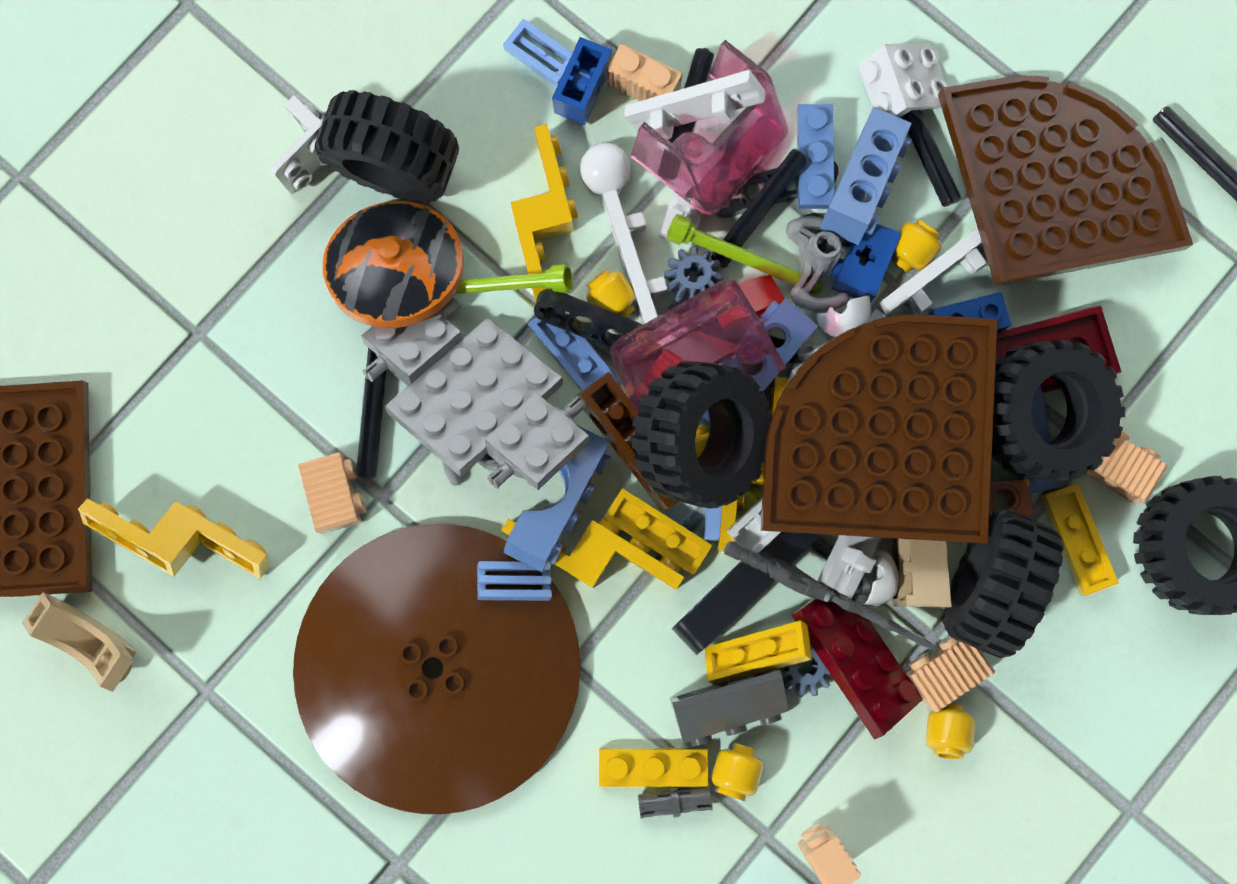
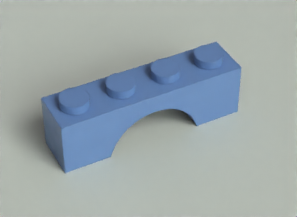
M579 425L577 426L589 435L590 442L558 471L565 485L564 497L556 505L546 510H523L506 540L503 553L540 572H543L547 562L555 564L564 546L559 543L563 532L571 534L580 516L575 513L579 502L584 504L588 502L596 486L590 483L595 472L602 475L611 456L605 454L610 441Z

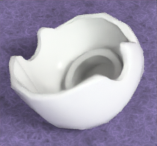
M602 142L591 146L582 156L580 175L583 183L593 193L602 195V193L615 189L618 193L629 182L631 163L628 155L622 148L613 143Z
M863 296L849 300L844 312L839 308L834 309L830 307L827 313H817V325L827 335L836 337L849 329L870 322L869 296Z
M875 550L872 558L876 562L870 573H864L860 581L861 588L856 590L853 595L855 600L863 606L887 603L897 594L899 587L898 569L893 558L883 550Z

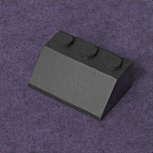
M779 669L707 686L670 698L683 743L691 742L692 747L713 741L711 735L725 731L727 736L742 733L747 730L746 724L760 720L761 725L782 720L781 713L789 711L783 679Z

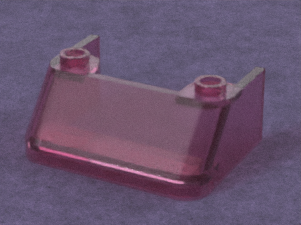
M727 40L721 43L709 77L715 80L750 70L765 90L764 102L746 107L713 143L700 134L688 132L679 136L672 144L646 122H643L639 127L630 157L695 209L704 214L719 212L777 150L788 133V124L771 76Z
M731 279L716 283L616 340L610 348L611 356L626 394L638 414L640 410L638 403L641 396L647 395L650 391L647 388L656 377L662 378L661 373L670 366H676L680 362L700 361L720 364L736 355L741 363L755 364L762 361L769 354L779 372L786 368L759 316L738 283Z

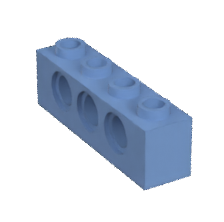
M872 108L823 218L820 229L831 232L856 245H859L864 233L870 235L873 233L880 217L879 214L874 213L876 207L883 208L891 189L885 187L887 181L890 183L894 182L901 167V163L896 162L897 157L903 158L911 143L912 139L906 137L911 126L910 122L878 108Z
M786 298L781 304L774 300L761 315L766 321L757 332L750 328L738 343L743 348L734 359L728 355L721 363V365L743 370V359L748 355L757 356L762 362V368L757 375L752 377L761 387L759 391L765 390L818 327L816 323ZM778 328L784 333L785 341L780 348H772L767 345L765 334L769 329ZM707 410L703 417L710 423L709 413Z

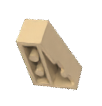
M892 538V558L896 563L899 573V587L897 594L892 598V606L951 607L948 546L946 541Z

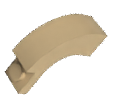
M43 592L23 621V625L31 637L50 644L77 659L88 668L98 685L104 689L113 692L118 683L124 681L131 671L132 662L134 661L133 656L136 651L128 642L93 617Z

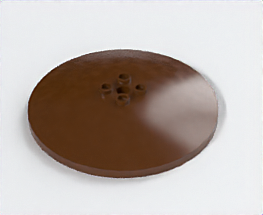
M425 524L395 530L368 542L346 557L324 580L312 598L302 619L294 652L293 681L299 715L308 737L324 762L341 780L365 797L390 808L418 814H450L475 809L502 798L526 782L546 762L564 735L578 696L580 650L574 621L559 589L551 580L550 590L552 597L549 601L478 600L477 564L479 561L521 562L503 553L506 540L486 531L454 524ZM485 572V575L541 576V573ZM486 584V590H542V585ZM431 657L438 658L443 664L442 675L436 679L429 678L424 672V664Z

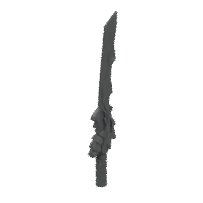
M729 541L724 549L725 555L760 569L764 573H769V577L800 594L826 602L832 601L842 609L857 613L884 629L894 631L924 647L939 651L926 638L900 626L889 618L877 614L862 604L836 593L799 568L783 560L766 558L732 541Z

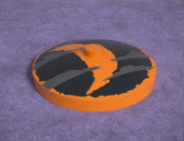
M405 201L375 204L350 216L333 233L323 256L324 280L336 305L354 320L380 328L410 326L435 315L455 295L464 273V255L461 242L450 222L429 207Z

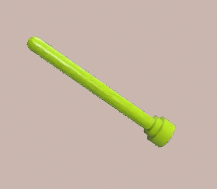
M678 213L672 219L667 231L666 240L680 245L681 243L688 244L692 242L795 286L801 278V273L695 229V224L690 223V218ZM809 276L806 283H809L812 277ZM817 280L810 292L820 293L823 289L822 282Z
M569 264L552 265L551 269H546L545 273L465 279L461 281L455 294L546 287L555 292L568 293L571 292L573 287V276Z

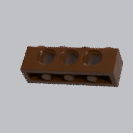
M609 372L603 374L576 396L584 401L586 408L583 410L606 440L610 441L609 444L659 509H670L678 501L660 496L654 492L652 486H648L642 478L641 472L643 470L637 468L634 459L637 452L636 449L632 448L631 436H635L636 427L632 426L634 415L638 416L639 411Z

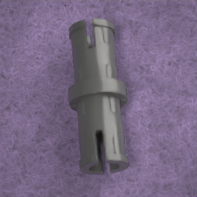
M710 786L688 790H677V787H673L667 792L638 794L640 819L672 814L673 818L681 817V813L713 810Z

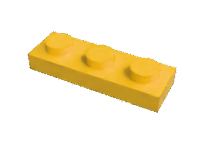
M1079 483L1042 495L1041 498L1053 528L1056 529L1062 538L1063 553L1080 595L1087 596L1119 584Z
M623 488L603 517V519L615 525L629 536L644 543L662 557L664 556L676 563L681 569L694 576L713 546Z
M800 620L707 646L705 648L707 681L717 685L812 660L807 624Z
M599 748V787H708V749Z

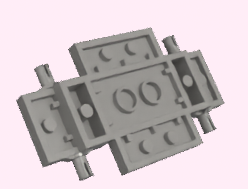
M454 297L439 312L422 322L399 328L372 326L361 335L363 343L377 356L373 363L362 370L367 379L373 382L388 369L408 386L385 406L387 414L460 477L467 473L486 454H489L500 464L487 477L488 481L495 488H500L509 477L515 475L525 479L539 490L590 442L589 435L572 420L586 408V404L582 399L575 396L563 409L552 406L546 401L563 385V378L488 318L462 339L461 331L447 320L451 314L461 308L459 302Z

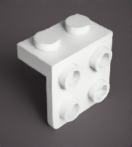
M884 44L858 64L872 108H878L899 118L911 110L941 108L938 93L942 88L948 87V84L941 71L937 53L931 44Z
M294 95L284 104V107L304 134L270 169L272 174L291 194L296 190L304 189L312 180V174L321 165H327L319 160L315 149V142L323 122V115L311 102L307 101L303 105Z

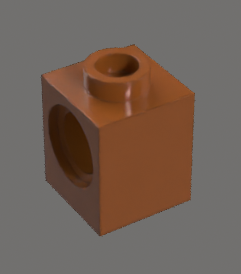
M1029 479L990 482L989 514L1000 509L994 500L996 492L1000 491L1006 495L1008 500L1005 509L1008 508L1024 516L1033 515Z

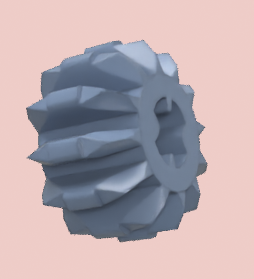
M693 246L690 256H688L685 250L680 249L678 250L679 260L669 258L668 266L671 269L664 271V279L671 281L667 285L668 293L678 291L675 298L676 302L680 303L686 296L689 297V306L693 307L696 297H699L703 304H707V299H709L708 293L711 295L718 294L719 288L716 283L722 282L723 274L715 271L720 268L721 263L719 260L708 262L711 257L709 250L705 251L701 257L698 256V247ZM690 271L697 272V282L689 281Z
M811 645L810 650L813 662L809 664V666L813 667L811 673L802 672L799 674L797 669L801 668V666L797 664L786 666L785 669L780 670L782 678L789 676L784 682V689L789 691L797 683L796 695L799 697H803L805 694L806 685L812 696L818 695L817 682L824 688H829L830 686L829 681L823 678L825 673L831 674Z

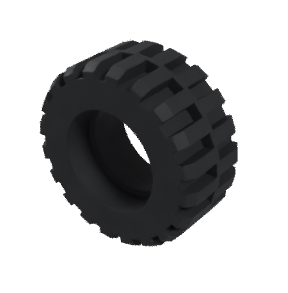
M356 90L342 91L330 100L315 142L316 154L319 156V160L327 164L331 170L339 172L341 176L382 194L386 193L395 198H404L413 202L422 201L423 203L435 202L445 194L459 153L457 138L454 137V133L450 129L445 128L444 124L439 120L429 117V114L421 110L418 111L406 103L394 101L392 98L383 95L377 96L371 92L363 91L359 93Z
M1070 340L1027 343L1024 346L1008 350L1005 357H998L995 362L991 457L995 461L1003 462V468L1011 473H1019L1021 476L1047 480L1076 479L1085 476L1088 472L1087 470L1094 471L1103 463L1101 457H1109L1116 446L1113 444L1115 438H1120L1123 427L1119 426L1120 419L1125 417V407H1121L1120 400L1121 397H1124L1122 386L1116 385L1115 379L1118 377L1112 366L1105 367V358L1098 352H1091L1089 346L1082 343H1071ZM1048 377L1061 388L1067 405L1065 424L1059 435L1049 444L1040 437L1032 420L1034 395L1041 383Z
M700 361L680 362L676 366H670L661 373L662 378L656 377L647 387L650 391L647 395L641 396L638 406H640L638 416L634 415L632 426L636 428L635 436H631L632 448L636 449L637 455L634 456L637 468L643 470L641 472L642 478L660 496L701 508L713 509L719 508L722 505L727 506L736 501L738 496L746 494L752 488L750 483L757 481L763 472L760 468L764 463L766 438L772 418L770 410L766 409L768 404L767 398L763 391H759L761 387L754 378L736 367ZM708 410L710 418L709 437L703 452L697 458L695 449L696 433L700 420Z
M1208 476L1180 482V484L1165 488L1161 491L1160 496L1153 497L1146 504L1150 511L1140 513L1137 524L1142 526L1141 532L1134 533L1133 543L1139 544L1140 553L1134 554L1136 564H1143L1145 569L1144 572L1140 573L1145 584L1153 583L1155 587L1152 589V592L1159 599H1169V606L1177 610H1188L1190 614L1231 615L1232 613H1237V479ZM1204 512L1220 519L1230 531L1234 542L1232 564L1228 571L1218 580H1209L1202 576L1193 567L1186 553L1185 538L1187 529L1192 520L1198 514Z
M1008 508L995 510L992 514H989L988 544L968 543L967 550L962 555L957 572L952 579L950 589L951 607L944 608L945 618L943 620L945 630L951 638L997 658L1013 656L1016 654V651H1020L1025 646L1026 640L1032 637L1037 624L1042 621L1045 615L1044 611L1048 603L1050 604L1054 587L1059 580V569L1063 563L1061 553L1064 550V546L1061 541L1062 538L1056 529Z

